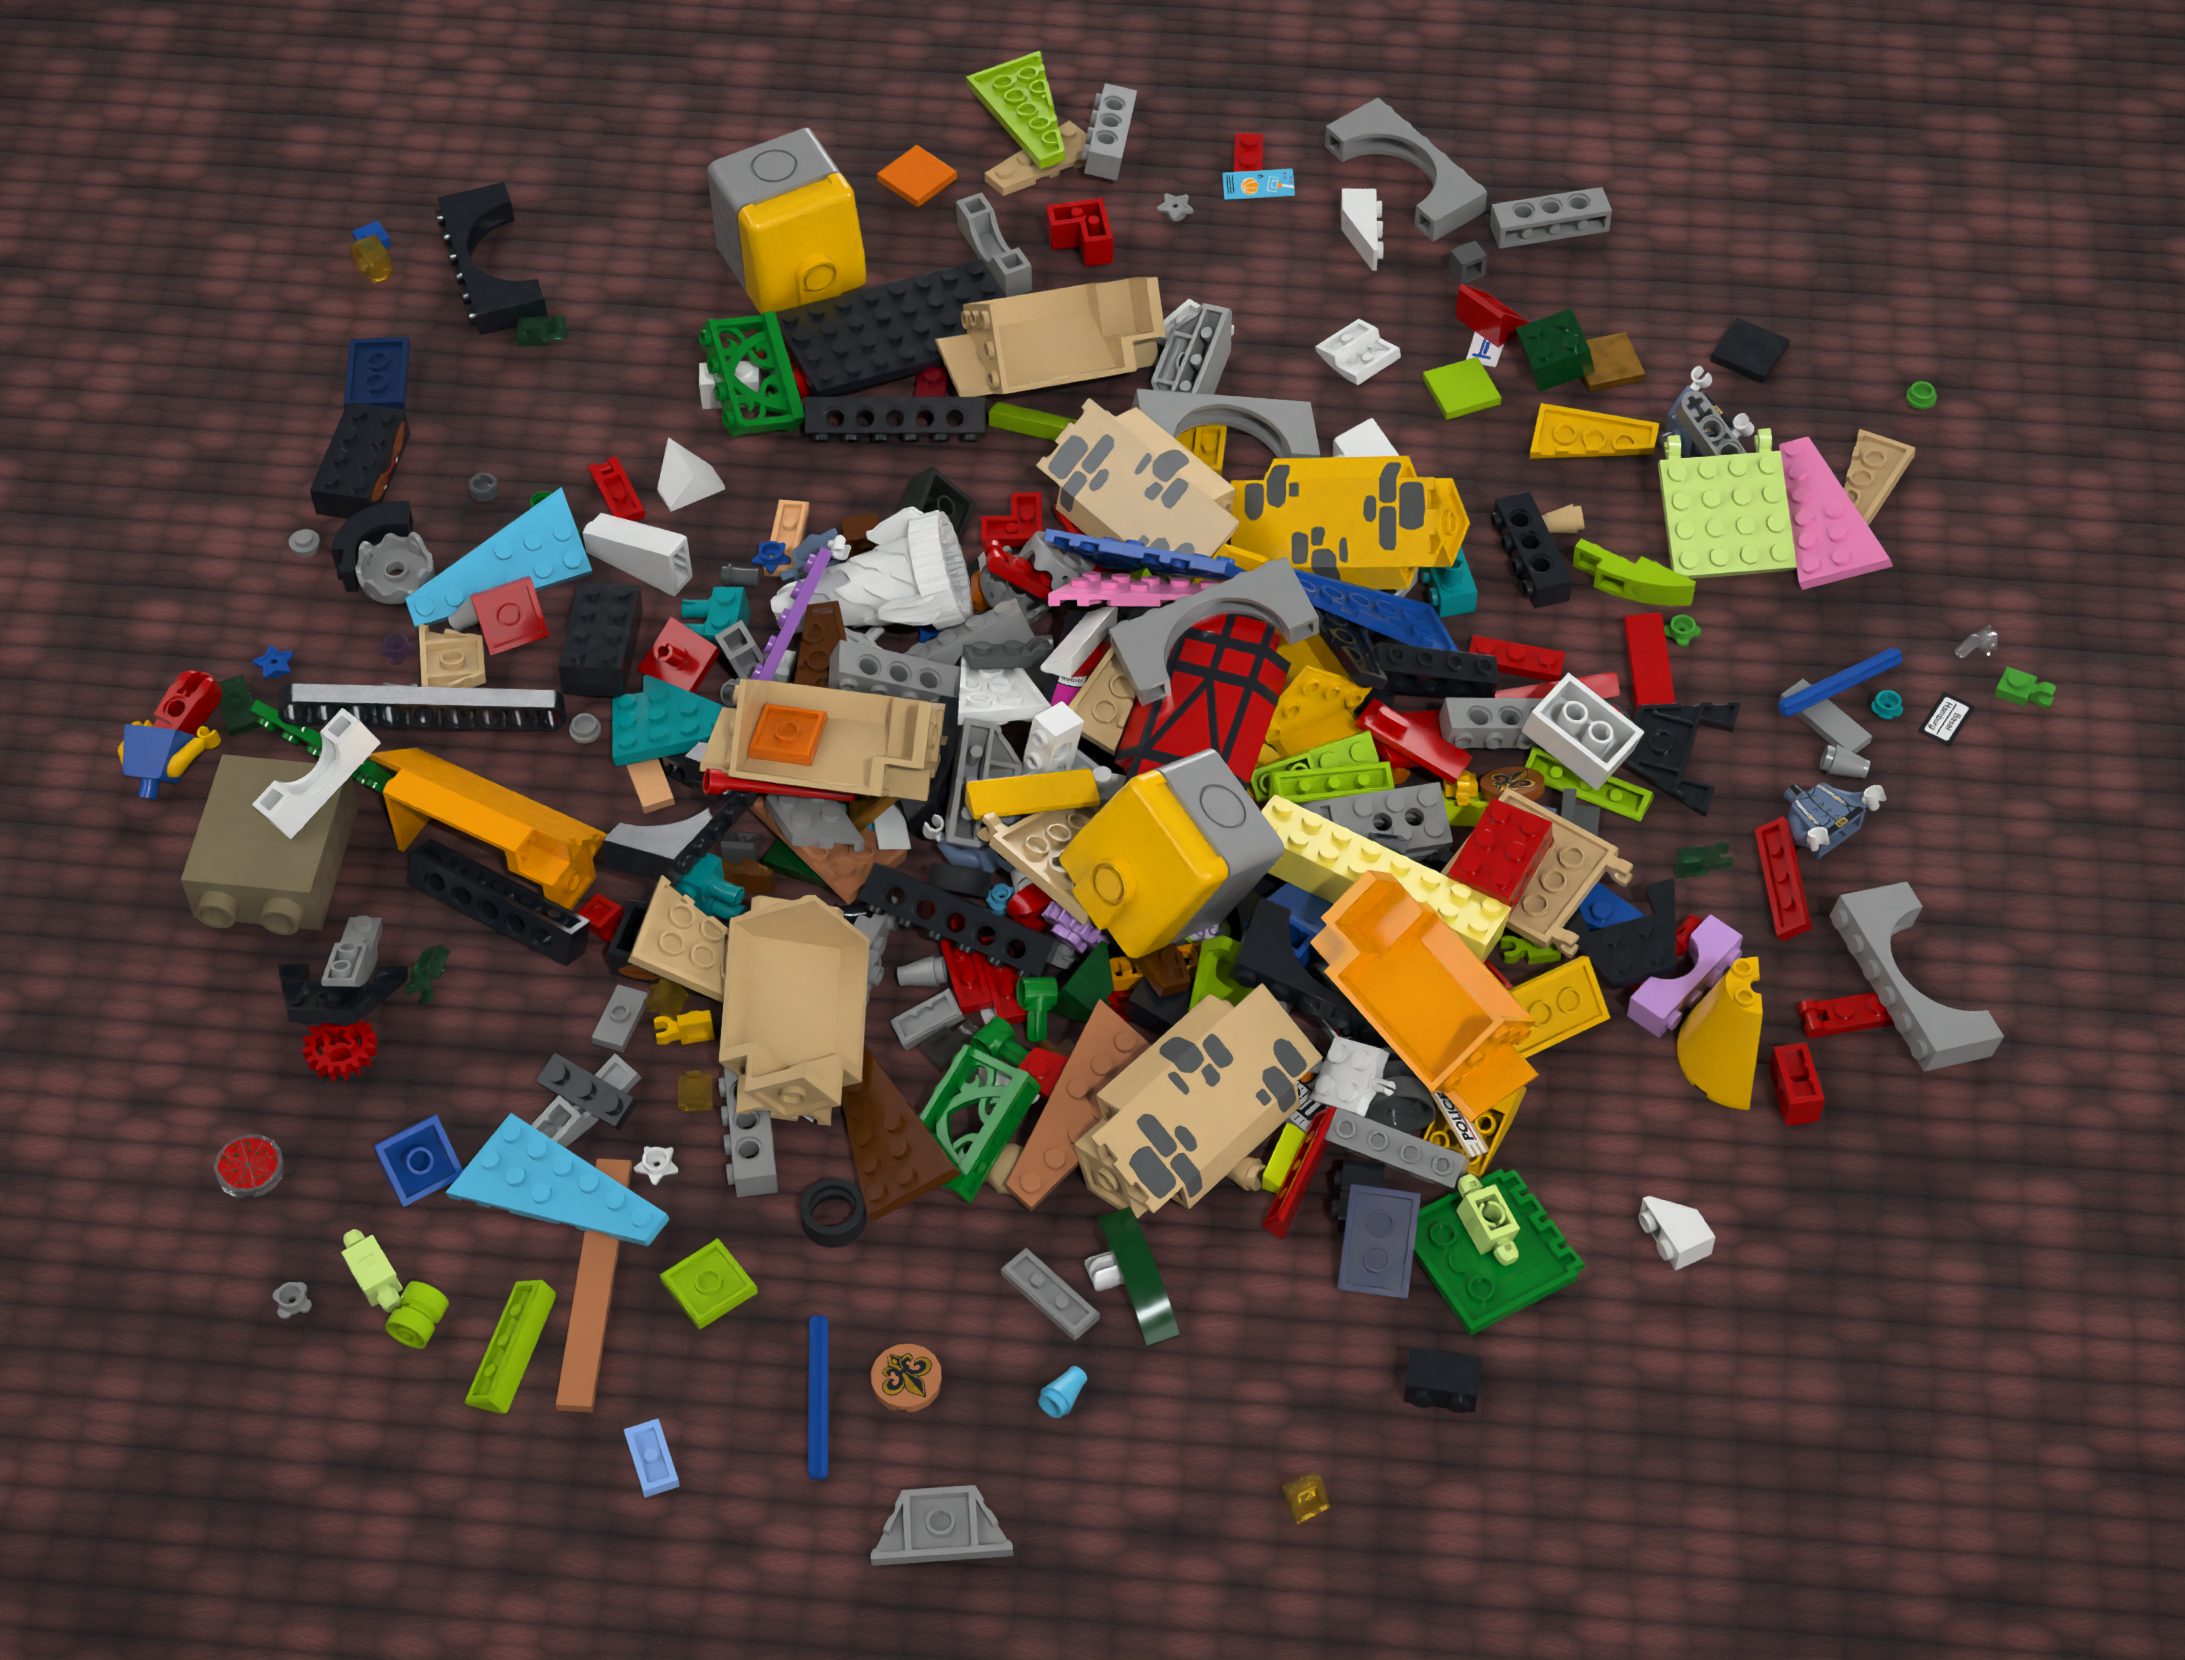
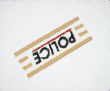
M1429 1090L1467 1156L1471 1158L1489 1152V1148L1474 1123H1470L1443 1092L1432 1093Z

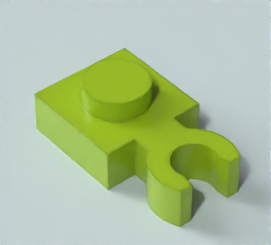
M1504 936L1500 939V949H1513V951L1504 952V963L1512 964L1523 957H1526L1528 965L1561 960L1562 953L1553 943L1547 949H1544L1521 936V939L1514 936Z

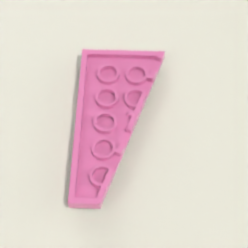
M1809 436L1779 444L1785 486L1787 487V500L1798 580L1801 589L1804 590L1892 567L1893 564Z
M1088 571L1083 572L1081 577L1072 578L1071 582L1048 593V606H1060V603L1065 600H1077V606L1102 603V600H1106L1108 606H1161V603L1171 602L1182 596H1191L1193 593L1201 592L1211 584H1219V581L1202 580L1200 584L1190 583L1188 578H1172L1171 582L1160 581L1159 576H1142L1141 579H1130V575L1124 573L1112 574L1111 577H1101L1100 572Z

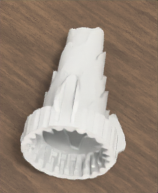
M913 506L900 510L880 522L873 530L866 531L868 540L879 546H876L871 551L851 557L845 563L825 567L808 603L816 604L838 600L844 626L853 625V628L867 625L886 626L895 623L913 626L933 624L938 631L957 627L973 616L969 576L962 549L952 523L943 511L935 510L923 513ZM797 581L783 586L777 591V595L771 599V608L775 613L777 622L784 608L790 610L795 601L790 598V595ZM806 609L794 634L803 632Z

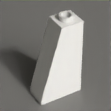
M600 513L593 522H589L582 532L586 553L674 597L693 577L687 537L682 534Z

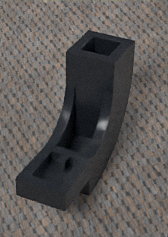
M409 500L389 501L367 507L350 517L337 531L332 542L331 551L337 569L338 580H343L346 592L359 591L355 566L358 562V552L362 542L368 541L372 546H375L388 533L399 537H408L413 532L414 519Z

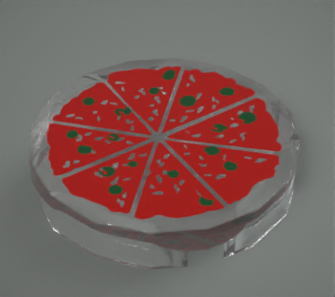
M247 1134L239 1136L226 1143L217 1154L214 1163L216 1179L226 1193L236 1198H245L244 1196L251 1195L254 1197L262 1196L275 1188L281 1180L284 1172V1158L280 1147L275 1141L264 1135Z

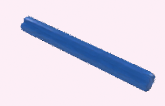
M1890 648L1778 702L1779 714L1791 717L1900 665L1903 661L1901 657L1902 652L1899 649Z
M814 1315L809 1319L808 1477L811 1480H824L828 1476L829 1323L828 1318L824 1315Z

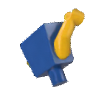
M146 720L144 725L140 721H135L131 725L125 724L124 740L117 748L123 767V774L140 780L139 798L157 800L160 782L177 784L187 767L205 748L213 749L220 744L221 738L217 730H212L210 733L208 727L201 726L197 730L199 738H194V735L182 731L152 727L153 725L149 720Z

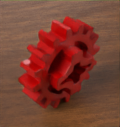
M363 1018L358 1023L347 1026H337L334 1023H320L318 1028L310 1026L308 1029L311 1036L303 1037L305 1048L302 1051L311 1071L316 1069L319 1078L328 1073L331 1081H335L337 1075H342L345 1081L349 1080V1073L354 1072L358 1076L361 1075L360 1067L362 1065L370 1067L372 1065L370 1057L377 1056L375 1045L378 1042L375 1032H373L370 1022L364 1023ZM359 1037L362 1039V1043H361V1046H360V1047L358 1046V1045H359V1042H358V1038H359ZM320 1046L322 1047V1048H321V1051H322V1055H321V1056H320L319 1053H318Z

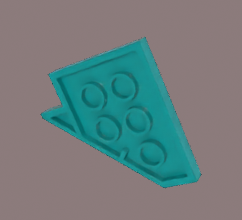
M644 675L643 692L612 698V757L615 766L618 767L689 752L700 740L709 742L722 707L726 706L652 676Z

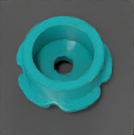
M1881 691L1871 704L1872 711L1880 718L1890 720L1894 716L1899 717L1903 712V707L1901 706L1902 699L1894 691Z

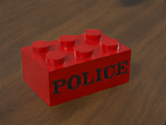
M1492 798L1450 869L1448 878L1511 907L1509 919L1552 844L1553 822Z

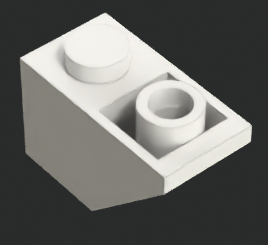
M1652 1196L1643 1198L1638 1216L1640 1225L1646 1233H1651L1657 1242L1656 1245L1660 1256L1665 1261L1668 1260L1675 1271L1712 1254L1715 1235L1697 1209Z

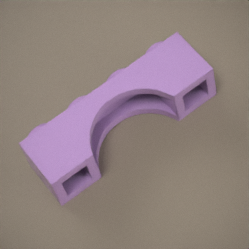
M1710 914L1690 935L1687 955L1693 962L1694 969L1687 975L1677 979H1659L1650 976L1630 997L1627 1016L1658 1038L1668 1029H1675L1687 1008H1695L1701 1000L1707 987L1713 988L1721 979L1724 969L1727 966L1732 967L1735 960L1740 959L1742 955L1740 946L1743 935Z

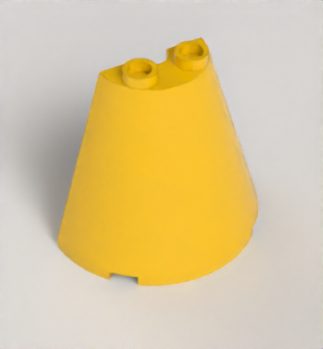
M1758 957L1735 960L1729 971L1685 1018L1677 1040L1678 1061L1685 1077L1692 1086L1697 1085L1707 1093V1098L1723 1106L1740 1110H1749L1763 1017L1761 994L1754 992L1750 987L1752 982L1759 981L1760 978Z

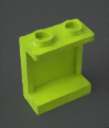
M1224 935L1203 940L1189 1012L1209 994L1222 1001L1227 1000L1236 1007L1255 990L1254 988L1243 987L1235 980L1227 977L1240 942Z

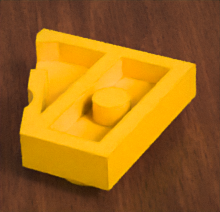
M1197 426L1184 431L1176 438L1179 443L1222 477L1227 426Z

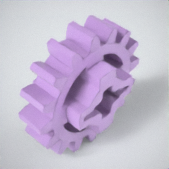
M1054 901L1049 904L1042 914L1045 918L1044 920L1052 924L1051 932L1058 937L1057 939L1081 954L1086 949L1091 952L1101 940L1107 946L1110 943L1093 921L1084 926Z

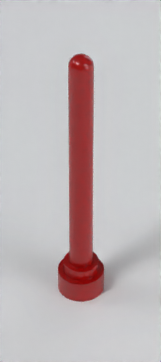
M707 768L703 777V792L709 795H720L721 792L725 793L727 790L847 802H851L856 798V793L728 777V774L723 773L721 769Z

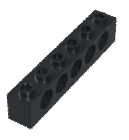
M805 397V434L807 438H812L813 442L820 443L830 442V438H842L843 442H860V437H872L873 442H889L890 437H902L903 442H919L920 437H932L933 442H949L950 437H961L963 442H978L979 437H986L985 397ZM838 413L844 416V422L839 427H831L828 424L831 415ZM865 413L874 416V421L869 427H862L858 424L859 417ZM898 413L904 417V421L900 426L892 427L888 424V418L892 414ZM924 413L931 414L934 417L933 423L928 427H922L917 423L919 416ZM954 413L961 414L964 417L963 423L958 427H952L947 423L948 417Z
M433 839L426 841L411 851L407 884L415 887L422 893L438 899L449 907L463 912L476 921L486 924L501 934L511 937L564 966H568L586 953L591 920Z
M873 863L859 897L860 900L867 902L866 909L884 916L885 912L888 911L897 915L895 921L904 926L914 929L915 924L927 928L925 934L934 939L944 942L945 937L957 941L955 947L964 952L974 955L975 950L987 954L985 960L994 965L1004 968L1007 963L1017 967L1016 974L1022 977H1046L1061 941L883 863ZM900 887L905 892V901L902 905L896 906L892 901V893L896 888ZM928 900L935 905V914L930 919H926L922 914V906ZM958 913L963 915L966 922L964 929L960 932H956L951 925L952 918ZM988 926L992 927L996 934V938L991 945H986L981 938L982 931ZM1018 939L1022 940L1026 946V952L1021 958H1016L1011 951L1012 944Z

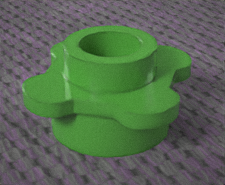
M1677 615L1671 620L1670 625L1664 626L1665 636L1672 637L1676 644L1681 647L1688 646L1692 638L1699 637L1701 634L1700 627L1696 626L1694 619L1688 615Z

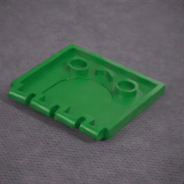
M1499 1169L1479 1179L1483 1186L1482 1189L1494 1184L1497 1186L1520 1227V1230L1512 1240L1518 1250V1259L1512 1264L1502 1265L1493 1254L1495 1250L1480 1255L1456 1211L1464 1199L1459 1190L1420 1209L1418 1212L1413 1256L1469 1336L1576 1282L1578 1273L1585 1268L1584 1262L1572 1246L1563 1248L1568 1241L1554 1221L1549 1219L1543 1222L1547 1219L1548 1213L1533 1193L1525 1195L1529 1191V1187L1516 1170L1504 1173L1502 1169ZM1484 1217L1486 1221L1493 1223L1491 1219Z

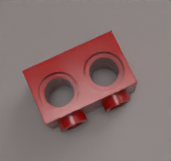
M1807 1042L1773 1047L1768 1071L1785 1126L1819 1122L1825 1098Z

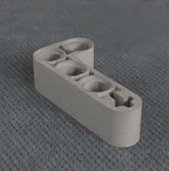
M1690 391L1683 396L1676 410V417L1704 457L1718 456L1721 453H1729L1730 455L1747 453L1703 393ZM1703 429L1713 430L1716 437L1707 436Z

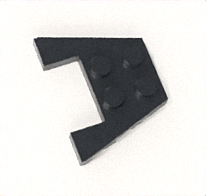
M1729 701L1728 704L1723 705L1702 702L1700 705L1681 706L1680 703L1639 705L1633 723L1642 729L1644 734L1634 751L1621 766L1701 816L1706 817L1715 786L1685 779L1683 776L1699 726L1704 725L1733 733L1741 702Z
M1673 878L1645 886V895L1653 912L1651 915L1590 932L1578 907L1563 927V929L1579 935V939L1575 943L1578 945V950L1584 956L1589 957L1593 970L1611 990L1647 981L1650 976L1658 978L1676 972L1675 881Z
M309 964L278 965L279 979L289 1022H300L303 1025L334 1023L337 1026L356 1024L408 980V966H378L372 980L367 981L360 987L322 986L321 980H308L310 977Z

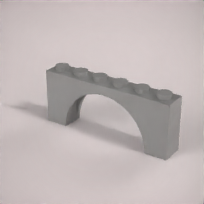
M1376 98L1326 126L1325 147L1342 162L1362 155L1384 154L1405 159L1418 166L1427 174L1434 188L1422 202L1416 205L1414 226L1432 242L1485 213L1487 199L1485 188L1467 175L1464 169L1459 168L1445 153L1438 150L1430 143L1428 138L1422 136L1408 121L1401 118L1394 112L1391 106L1386 105L1381 99Z
M1137 389L1130 408L1131 410L1137 407L1175 439L1184 431L1197 426L1225 425L1243 430L1257 437L1274 452L1278 459L1320 458L1311 402Z
M1287 557L1267 561L1257 569L1249 572H1240L1230 580L1220 584H1211L1201 592L1191 596H1182L1169 605L1150 609L1140 617L1130 621H1121L1109 629L1111 646L1141 706L1171 695L1170 678L1166 671L1170 651L1178 638L1187 629L1206 618L1221 614L1253 616L1274 626L1282 633L1290 645L1319 633V617Z
M1908 882L1840 895L1829 915L1832 923L1846 942L1849 952L1857 960L1865 978L1869 980L1880 1003L1887 1007L1886 1010L1894 1021L1896 1029L1905 1039L1913 1057L1917 1059L1923 1071L1992 1057L2004 1035L1988 1010L1963 1011L1941 1005L1916 990L1903 977L1895 964L1891 952V936L1901 930L1912 927L1923 907Z

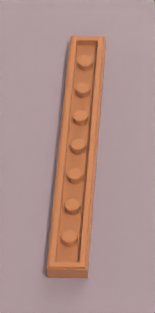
M597 1159L595 1168L629 1189L632 1171L631 1160ZM592 1230L584 1232L556 1400L557 1411L593 1413L620 1240L611 1238L608 1234Z

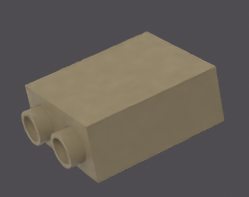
M222 754L181 878L194 918H198L202 923L214 928H228L234 922L261 924L267 930L281 935L294 934L299 928L322 931L359 808L351 775L308 820L304 827L292 839H289L273 826L252 804L274 780L283 783L297 781L310 773L317 763Z

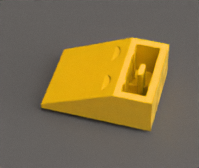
M1523 1086L1473 1121L1489 1148V1152L1469 1158L1438 1106L1436 1119L1429 1124L1423 1140L1465 1155L1470 1161L1466 1173L1473 1174L1481 1179L1508 1131L1527 1089Z

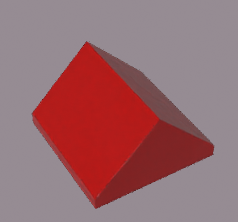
M1462 283L1458 288L1456 318L1498 348L1517 335V327L1530 323L1488 292Z

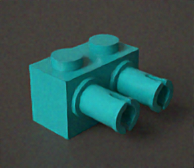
M1461 547L1452 567H1420L1421 580L1423 583H1427L1429 587V602L1432 606H1436L1439 618L1474 612L1476 610L1478 591Z
M713 587L712 597L709 600L683 599L681 612L683 619L707 618L704 624L684 625L720 649L721 647L715 635L740 620L748 628L751 610L744 587ZM723 650L717 659H727Z
M710 853L701 858L692 868L689 875L685 876L675 886V890L682 896L688 895L695 901L694 906L708 917L716 915L730 921V918L743 915L748 911L746 906L740 905L745 893L744 888L725 881L722 859Z

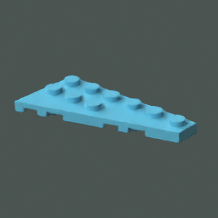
M562 487L406 597L405 602L415 630L419 629V624L430 626L448 620V617L473 592L478 593L526 576L531 577L537 592L592 574V568Z
M512 1113L508 1115L445 1192L451 1199L473 1201L479 1206L488 1208L493 1206L508 1210L512 1214L558 1225L563 1223L575 1226L576 1229L586 1232L592 1230L608 1234L611 1238L649 1246L670 1220L665 1212Z

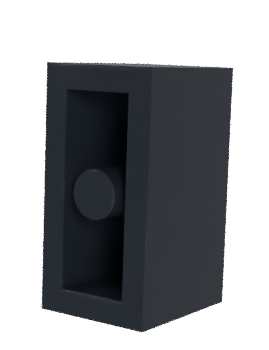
M1411 1347L1404 1402L1412 1403L1420 1408L1434 1406L1447 1408L1454 1413H1475L1482 1358Z

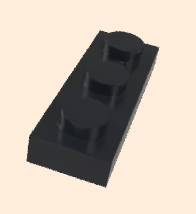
M556 1053L552 1055L536 1080L542 1087L556 1095H560L563 1099L619 1131L638 1103L632 1096Z

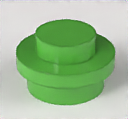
M1924 381L1914 383L1906 394L1907 402L1917 409L1932 407L1937 398L1934 387Z

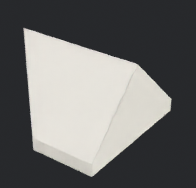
M668 437L657 490L671 512L725 490V485L710 464Z

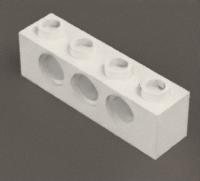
M1063 701L1033 717L1020 776L1072 770L1084 720ZM1034 813L1021 814V815L1028 817V816H1030V815H1032V814H1034Z

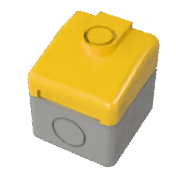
M799 129L717 159L709 165L707 175L717 249L761 315L763 312H777L840 296L844 292L865 284L867 280L865 253L854 191L811 129Z
M1208 748L1131 778L1077 833L1060 854L1059 859L1061 865L1076 884L1072 889V893L1099 931L1107 928L1126 955L1132 958H1140L1166 947L1168 944H1173L1223 922L1284 853V844L1219 753L1214 749Z

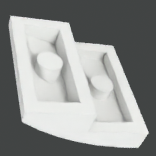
M1357 319L1315 346L1316 352L1334 370L1357 386L1401 358L1399 347L1381 339L1378 328L1360 319Z

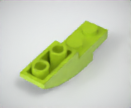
M1582 538L1575 546L1572 566L1594 576L1593 587L1624 599L1654 605L1690 606L1693 602L1696 581L1674 572L1658 562L1641 556L1635 564Z
M1367 730L1339 740L1334 739L1256 767L1250 781L1257 802L1269 799L1270 773L1377 763L1380 761L1371 732Z

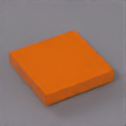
M915 145L877 173L878 182L917 208L957 179L956 170L918 145Z
M765 703L747 749L748 758L811 766L828 721L827 711Z

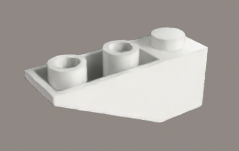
M1342 189L1341 230L1371 270L1377 271V259H1383V241H1378V238H1382L1383 221H1377V218H1382V201H1377L1376 189Z

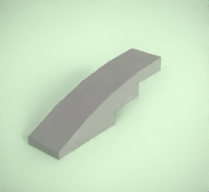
M616 1054L595 1074L598 1078L625 1093L642 1078ZM558 1095L531 1126L566 1148L599 1119Z

